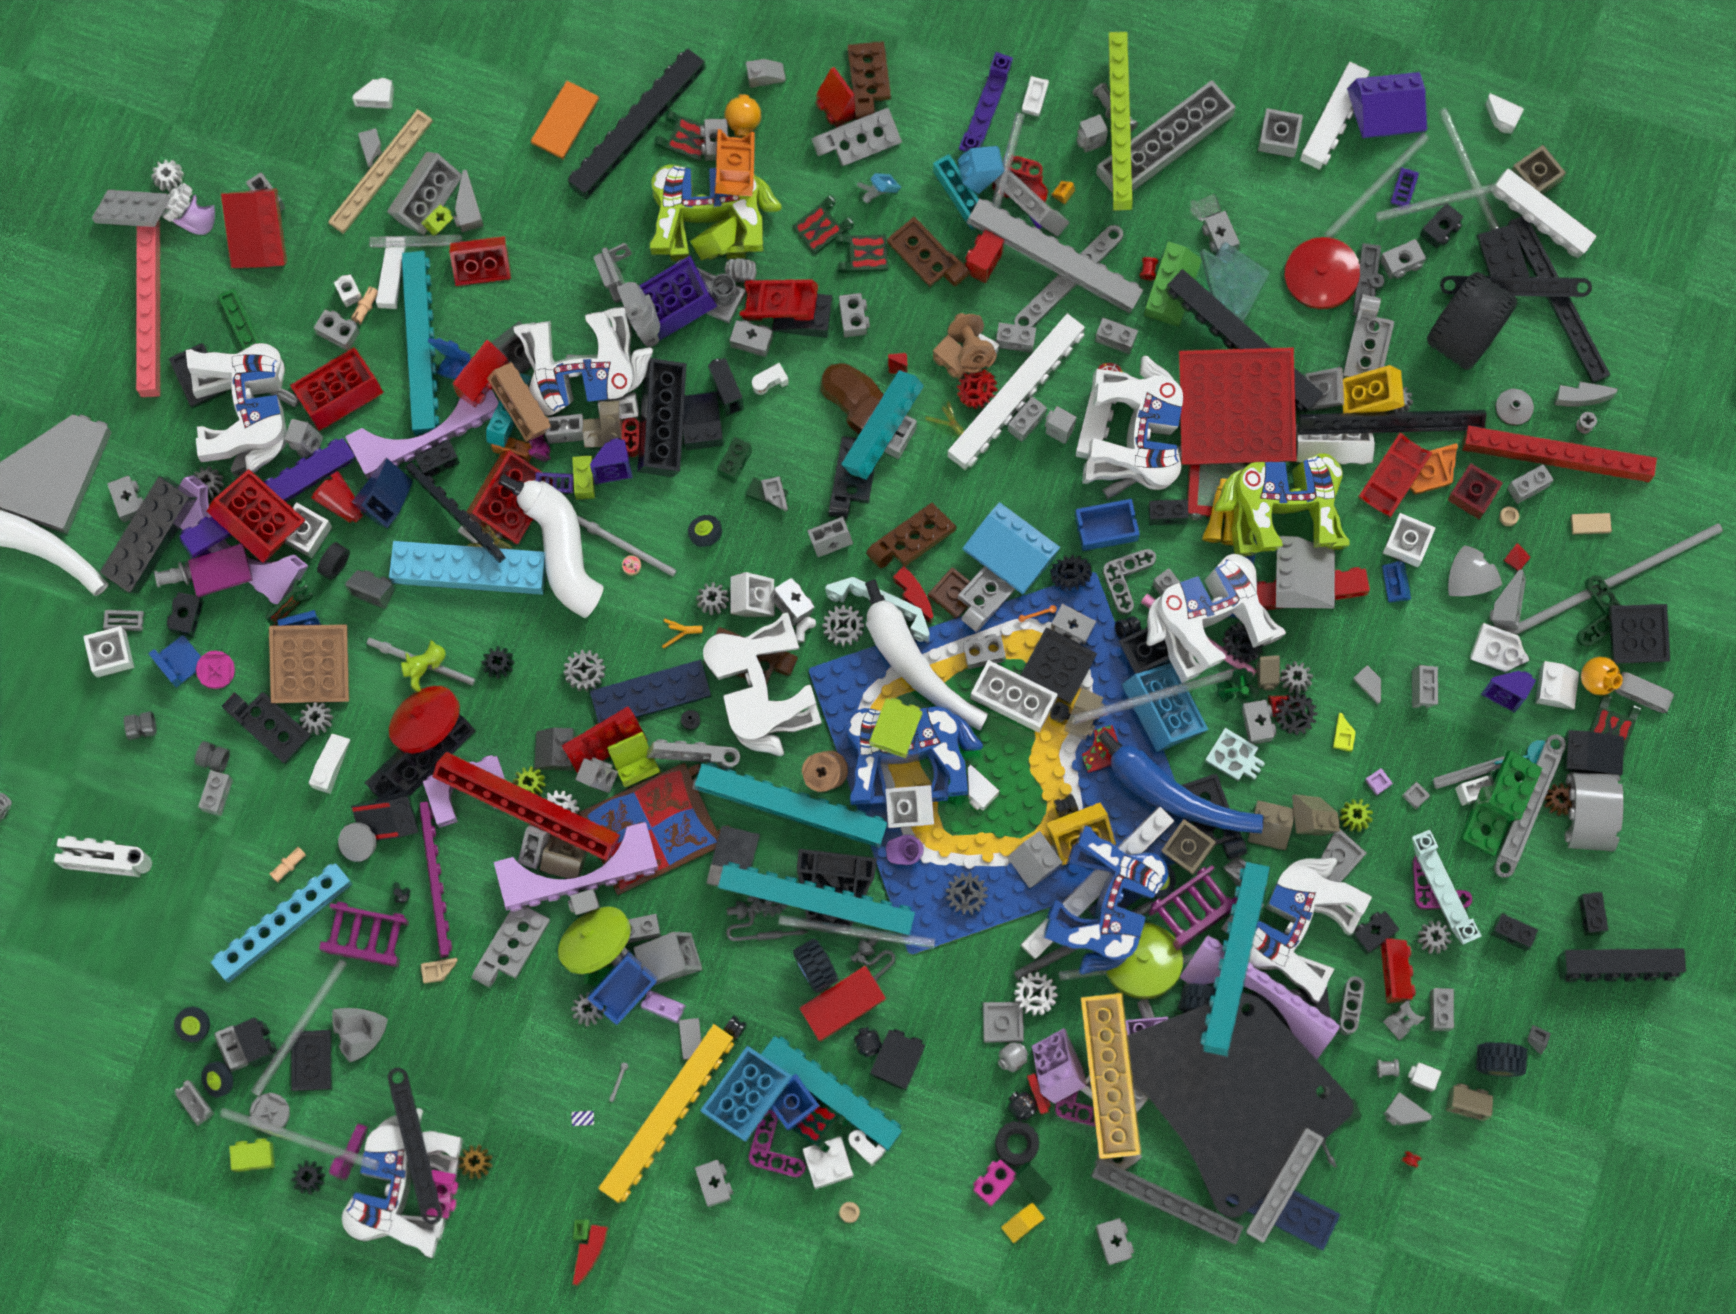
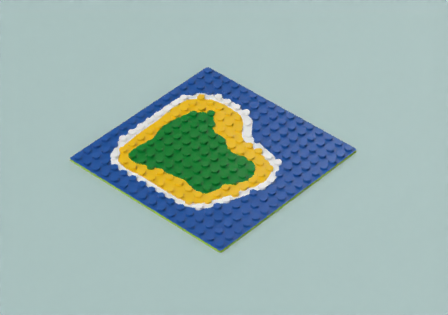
M1092 572L1090 582L1085 581L1086 586L1079 585L1078 590L1075 587L1071 591L1067 587L1061 590V585L1059 587L1053 585L1004 602L978 632H975L961 620L962 617H959L958 619L929 627L930 640L928 643L914 639L918 649L936 675L966 702L988 714L981 730L970 726L975 736L982 742L983 748L976 751H964L959 744L958 747L965 761L967 787L968 767L971 765L999 790V795L984 811L980 808L978 810L969 803V794L950 796L948 801L932 802L934 824L889 828L887 823L880 848L870 845L874 858H877L876 864L889 900L893 902L892 906L897 908L900 907V904L912 907L911 911L915 912L910 935L901 933L910 955L1051 907L1053 900L1062 903L1095 870L1068 863L1030 889L1007 858L1023 842L1039 831L1055 851L1046 823L1060 818L1053 800L1058 798L1065 799L1066 795L1072 793L1079 810L1101 803L1108 814L1116 847L1157 808L1132 793L1114 776L1115 773L1111 766L1087 773L1081 755L1092 747L1095 739L1094 732L1092 736L1088 735L1086 740H1083L1064 731L1068 720L1058 723L1051 719L1049 713L1040 733L971 700V692L985 666L972 669L967 668L963 650V643L970 638L984 639L985 636L990 634L1001 635L1006 660L996 664L1021 675L1045 628L1051 629V623L1062 604L1095 620V627L1084 647L1096 652L1097 656L1071 705L1058 698L1055 704L1058 702L1064 703L1069 707V713L1071 714L1082 688L1104 697L1102 703L1105 706L1100 719L1096 718L1093 723L1096 726L1095 730L1113 725L1118 742L1122 746H1132L1139 751L1142 750L1175 781L1164 750L1156 752L1121 685L1134 676L1135 673L1118 642L1121 639L1115 632V621L1095 572ZM1051 605L1057 608L1055 613H1045L1026 619L1024 622L1018 620L1020 615L1026 616L1046 610ZM1072 624L1069 628L1073 629L1076 625ZM990 645L988 647L989 651L996 652L999 650L996 645ZM877 646L809 669V674L837 753L841 754L848 763L846 779L851 793L856 782L855 770L858 756L847 740L846 724L849 717L855 711L862 708L881 711L886 698L890 700L895 698L902 701L903 705L909 706L911 704L920 709L936 706L917 692L891 667ZM971 649L969 651V653L972 656H977L980 654L979 650L977 649ZM927 758L904 764H881L887 789L932 785L934 778L933 769ZM870 803L856 805L857 810L865 812L866 816L872 818L873 816H879L884 818L885 822H888L887 806L870 807ZM1165 811L1174 821L1142 853H1154L1160 856L1166 865L1172 866L1177 863L1162 854L1161 850L1181 824L1183 818ZM903 835H913L923 843L924 854L919 861L911 865L891 863L887 858L886 846L890 840ZM962 872L965 877H968L969 872H971L973 878L979 875L978 881H985L982 887L988 888V891L984 892V894L988 895V899H983L986 903L985 906L979 905L980 911L978 912L974 909L973 915H970L969 911H966V914L963 915L962 910L956 913L955 906L949 907L952 901L946 900V897L950 895L946 893V889L951 888L948 885L949 881L954 883V876L961 878ZM965 882L958 884L956 888L963 886ZM972 883L973 888L975 890H979V888L974 883ZM967 886V890L963 893L965 895V902L968 896L972 895L969 894V886ZM955 897V900L962 905L961 900ZM973 900L969 903V906L974 905L978 900Z

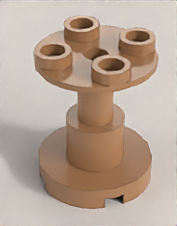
M960 313L955 316V320L949 325L948 335L956 342L963 343V348L958 355L963 369L970 373L982 371L981 368L985 366L988 368L995 362L997 355L994 346L990 342L977 337L984 329L983 319L980 315Z
M823 751L811 755L802 766L804 782L809 788L818 792L834 789L842 785L846 780L848 763L841 754L835 751Z

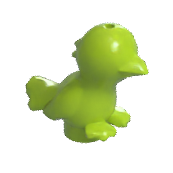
M430 640L427 650L422 655L410 658V655L405 653L406 661L401 662L403 676L411 677V688L416 692L421 691L419 680L428 666H431L434 670L445 659L446 652L444 648L435 644L434 641Z

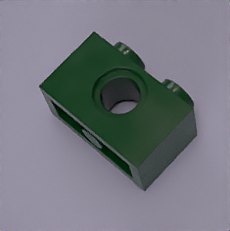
M734 437L717 468L718 476L735 484L752 453L751 444Z

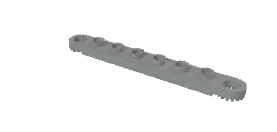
M1116 225L1107 227L1081 254L1087 255L1096 264L1100 263L1121 242L1123 238L1122 229ZM1110 231H1116L1119 237L1111 239L1108 234ZM1059 274L1015 317L1014 325H1019L1018 321L1024 318L1029 322L1027 327H1033L1077 284Z
M1551 735L1544 743L1536 763L1543 768L1522 819L1512 821L1494 865L1496 875L1501 878H1507L1514 873L1566 746L1564 738L1560 735ZM1552 739L1560 742L1559 749H1552L1550 745ZM1502 862L1509 865L1508 873L1500 871L1499 867Z

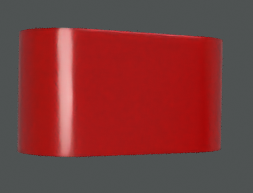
M632 417L623 421L622 439H625L629 457H636L639 451L640 425L638 420ZM631 425L636 426L634 431H628L627 428ZM630 439L633 440V444H634V445L632 446V449H629V447H630Z

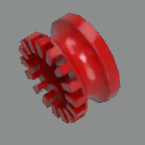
M1405 1151V1157H1402L1401 1160L1412 1167L1418 1168L1419 1165L1417 1163L1422 1158Z

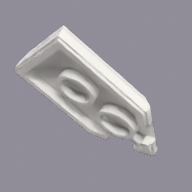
M1485 623L1481 625L1470 655L1471 660L1503 672H1507L1520 664L1530 661L1522 647L1519 636Z

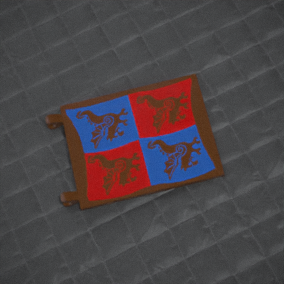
M682 763L579 812L582 817L620 835L615 851L607 861L600 858L603 865L619 849L624 839L626 828L646 822L658 870L655 871V874L649 876L637 875L636 879L631 881H625L624 879L617 881V884L613 885L617 895L716 849L721 829L716 831L699 792L693 789L691 777L698 775L701 768L700 764L687 769L685 763Z

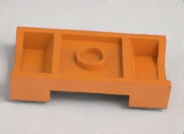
M722 129L717 130L715 193L752 197L754 187L755 132H750L743 138L727 137Z

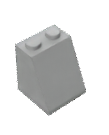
M672 932L634 947L635 958L641 962V968L645 966L658 977L654 985L703 970L691 933Z

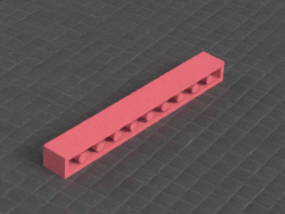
M158 220L155 227L137 226V391L141 397L160 396V220Z

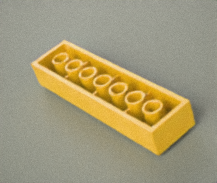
M1123 994L1082 997L1081 1002L1100 1159L1140 1155L1141 1146Z

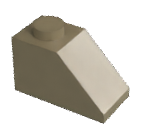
M1279 655L1260 657L1256 665L1258 688H1263L1265 691L1274 690L1279 684L1280 657Z

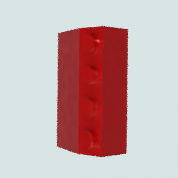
M277 188L221 193L231 268L285 265L287 263Z
M355 347L290 385L318 431L328 427L330 424L384 393L377 379Z
M511 450L502 452L466 511L471 517L470 519L517 545L533 518L524 514V510L520 508L517 502V496L512 494L511 490L499 485L498 480L505 473L514 480H520L523 483L535 481L536 472L541 471ZM550 478L549 485L553 486V479Z
M249 469L214 498L206 510L210 516L263 563L305 522L301 515Z

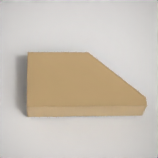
M453 958L421 964L423 983L444 981L457 964L458 959Z

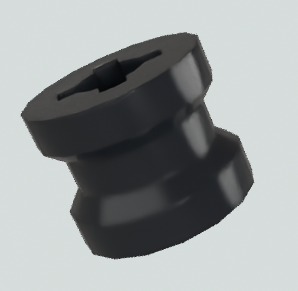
M733 1015L723 1031L730 1033L737 1040L745 1030L747 1023L739 1021L738 1017Z

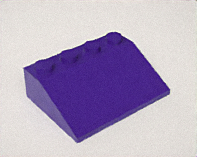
M1420 72L1356 78L1347 88L1362 138L1427 131L1426 94Z
M691 256L639 285L645 295H650L655 305L660 322V330L657 334L659 341L717 307L712 293Z

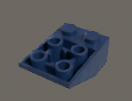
M385 458L353 499L352 503L377 525L388 528L399 514L413 481L388 458Z

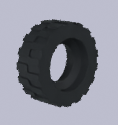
M1012 1121L1009 1124H1005L999 1130L995 1140V1149L999 1158L1011 1166H1020L1026 1162H1031L1039 1149V1139L1035 1129L1022 1121ZM1013 1134H1021L1026 1138L1027 1147L1022 1153H1013L1007 1146V1141Z

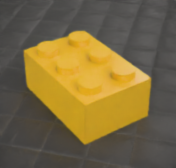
M1391 365L1343 379V413L1386 412L1405 406L1401 370Z

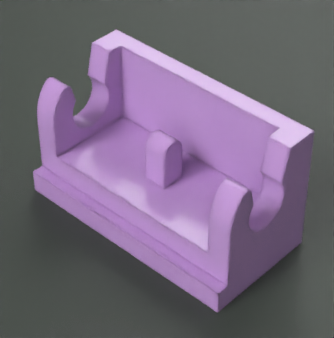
M651 990L646 993V998L641 1003L642 1009L677 1024L686 1007L684 1004Z

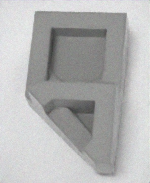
M376 128L358 133L368 166H372L373 159L382 153Z

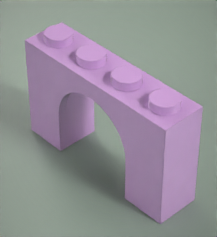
M486 756L477 763L469 762L505 779L497 756ZM433 775L427 777V780L423 781L438 827L441 828L458 822L451 802V794L454 787L433 778Z

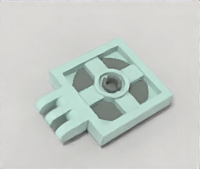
M1227 728L1224 729L1205 760L1208 764L1239 781L1242 774L1255 780L1257 775L1251 771L1253 770L1256 773L1261 771L1255 764L1261 767L1265 764L1254 756L1258 750L1257 746Z

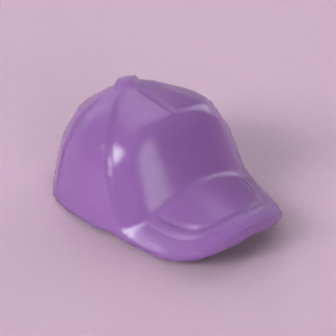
M903 835L894 838L887 843V858L889 862L894 864H914L924 854L923 843L913 835Z

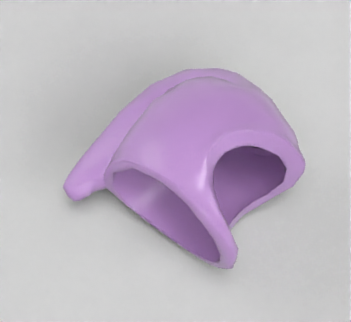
M193 195L190 205L180 219L175 218L173 222L191 233L204 235L213 228L215 222L214 205L199 206L196 202V195Z

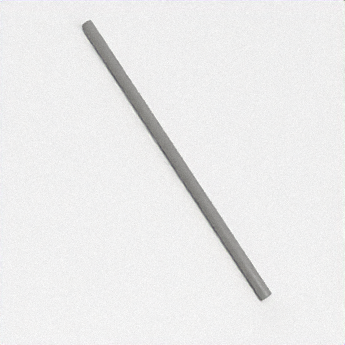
M1717 523L1604 581L1611 588L1723 532V529ZM1584 590L1520 622L1518 630L1506 629L1504 631L1517 635L1591 598L1587 590Z

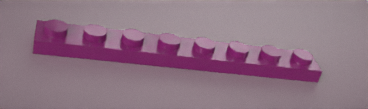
M421 802L419 804L439 955L440 958H446L449 955V951H452L451 940H447L446 932H449L448 920L444 921L443 913H446V903L441 900V894H444L443 883H439L438 875H441L440 863L436 864L438 846L433 843L436 832L435 826H431L430 819H433V811L431 807H428V802Z

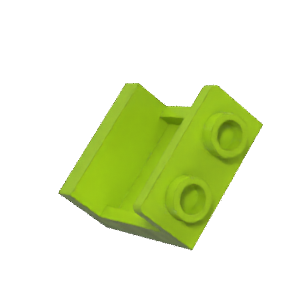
M886 698L872 733L870 746L906 759L918 724L923 716V711H920V708L915 705H903L902 701L891 698L890 700Z

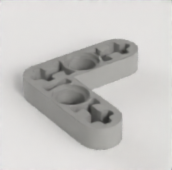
M1150 549L1110 561L1104 566L1103 576L1116 609L1122 615L1130 614L1134 607V602L1124 576L1148 569L1155 564L1156 554ZM1145 555L1152 557L1149 563L1144 560L1140 562L1141 566H1138V560L1144 559ZM1125 561H1133L1135 567L1133 569L1125 568ZM1109 567L1116 569L1114 573L1115 580H1113L1111 573H1107ZM1121 584L1124 590L1121 593H1116L1113 590V586ZM1124 596L1125 603L1130 604L1127 610L1124 607H1120L1122 606V599L1119 597Z

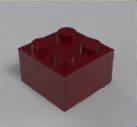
M1470 463L1447 500L1480 520L1503 483Z

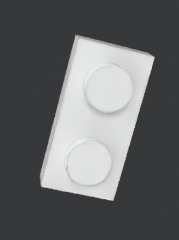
M1031 76L1022 112L1040 116L1049 84L1048 80Z

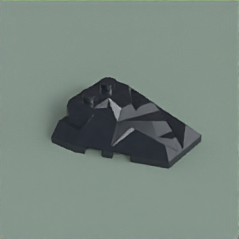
M799 849L797 860L800 884H804L805 881L816 883L817 888L823 889L824 885L833 887L835 892L841 894L843 890L853 892L854 897L861 898L862 895L866 896L874 880L877 858ZM805 909L808 928L812 930L848 934L854 922Z

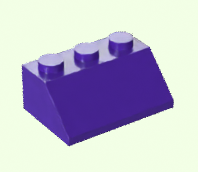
M615 438L605 443L590 463L595 485L633 478L625 439Z
M1515 671L1492 677L1481 695L1515 713L1526 700L1536 680L1530 673L1525 671Z

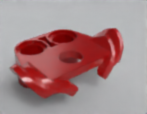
M1020 156L1012 157L1007 168L1046 202L1048 190L1042 183V165L1037 161ZM1020 164L1021 168L1015 170L1012 168V165ZM1031 169H1037L1039 173L1037 175H1032L1029 173V171ZM992 182V189L995 192L1009 198L997 184Z

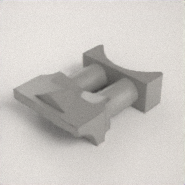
M1409 999L1400 1006L1401 1010L1397 1013H1392L1383 1021L1399 1040L1410 1032V1028L1414 1024L1417 1026L1425 1019V1017L1418 1016L1412 1011ZM1407 1015L1409 1019L1405 1021L1404 1017Z

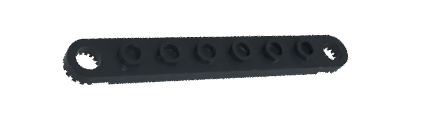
M1447 275L1441 279L1440 288L1445 294L1455 295L1469 276ZM1485 276L1514 296L1586 297L1592 290V284L1586 278ZM1447 280L1455 282L1452 290L1444 288V283ZM1580 282L1587 284L1588 288L1585 292H1578L1577 286Z
M412 462L405 467L408 473H412L411 476L489 554L493 555V558L495 557L497 562L501 563L506 559L500 549L493 543V538L488 533L484 534L481 531V526L476 521H470L469 518L471 517L464 509L460 511L457 508L459 506L452 497L448 499L445 490L441 486L436 487L434 485L435 481L429 474L425 476Z
M394 1068L388 1074V1082L421 1216L424 1222L434 1225L442 1219V1209L409 1076L404 1069ZM397 1072L402 1073L404 1077L400 1083L393 1082V1075ZM431 1208L436 1209L438 1214L434 1220H429L426 1216L427 1211Z

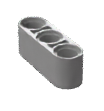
M1626 672L1621 674L1623 682L1618 689H1615L1616 693L1661 713L1668 712L1674 697L1671 691Z
M1351 977L1344 986L1338 1022L1340 1026L1339 1031L1343 1035H1351L1358 1028L1364 993V982L1359 977ZM1351 982L1357 983L1359 990L1352 991L1349 984ZM1348 1001L1355 1003L1356 1009L1354 1011L1347 1008L1346 1004ZM1344 1021H1350L1353 1024V1029H1345Z

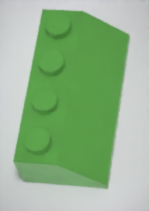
M1168 241L1144 316L1177 327L1180 326L1185 310L1177 299L1173 300L1168 296L1166 287L1181 269H1184L1191 277L1196 279L1202 261L1200 257L1187 247Z

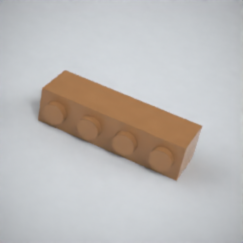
M512 362L495 369L487 377L526 442L543 435L551 427L548 418L540 409L538 402L530 393L528 386L524 383L519 375V371Z

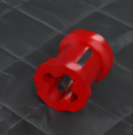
M1143 257V267L1139 277L1148 281L1155 280V268L1158 265V260L1153 257Z

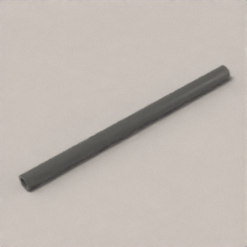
M1151 900L1131 910V912L1143 916L1149 913L1152 908L1150 905L1153 901ZM1062 946L1014 971V975L1017 980H1020L1022 977H1026L1028 973L1032 974L1080 948Z

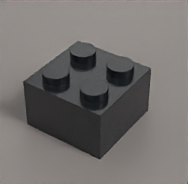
M254 1017L233 1027L247 1062L256 1068L277 1058L275 1054L278 1052L274 1041H271L268 1037L270 1030L262 1020L260 1021Z

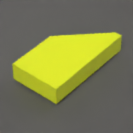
M1342 713L1338 714L1333 748L1352 752L1356 732Z

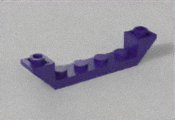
M998 52L995 53L988 79L968 131L963 136L959 150L967 152L970 148L982 147L1005 88L1013 57Z

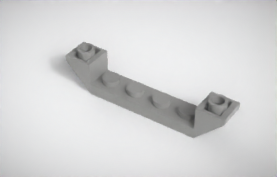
M1003 164L1005 171L993 182L1037 223L1058 237L1070 222L1057 210H1052Z

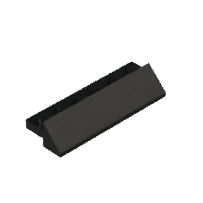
M459 714L453 729L437 745L419 753H406L398 749L364 784L378 798L408 790L409 796H411L423 784V781L427 780V777L434 773L437 761L446 752L453 754L476 730Z

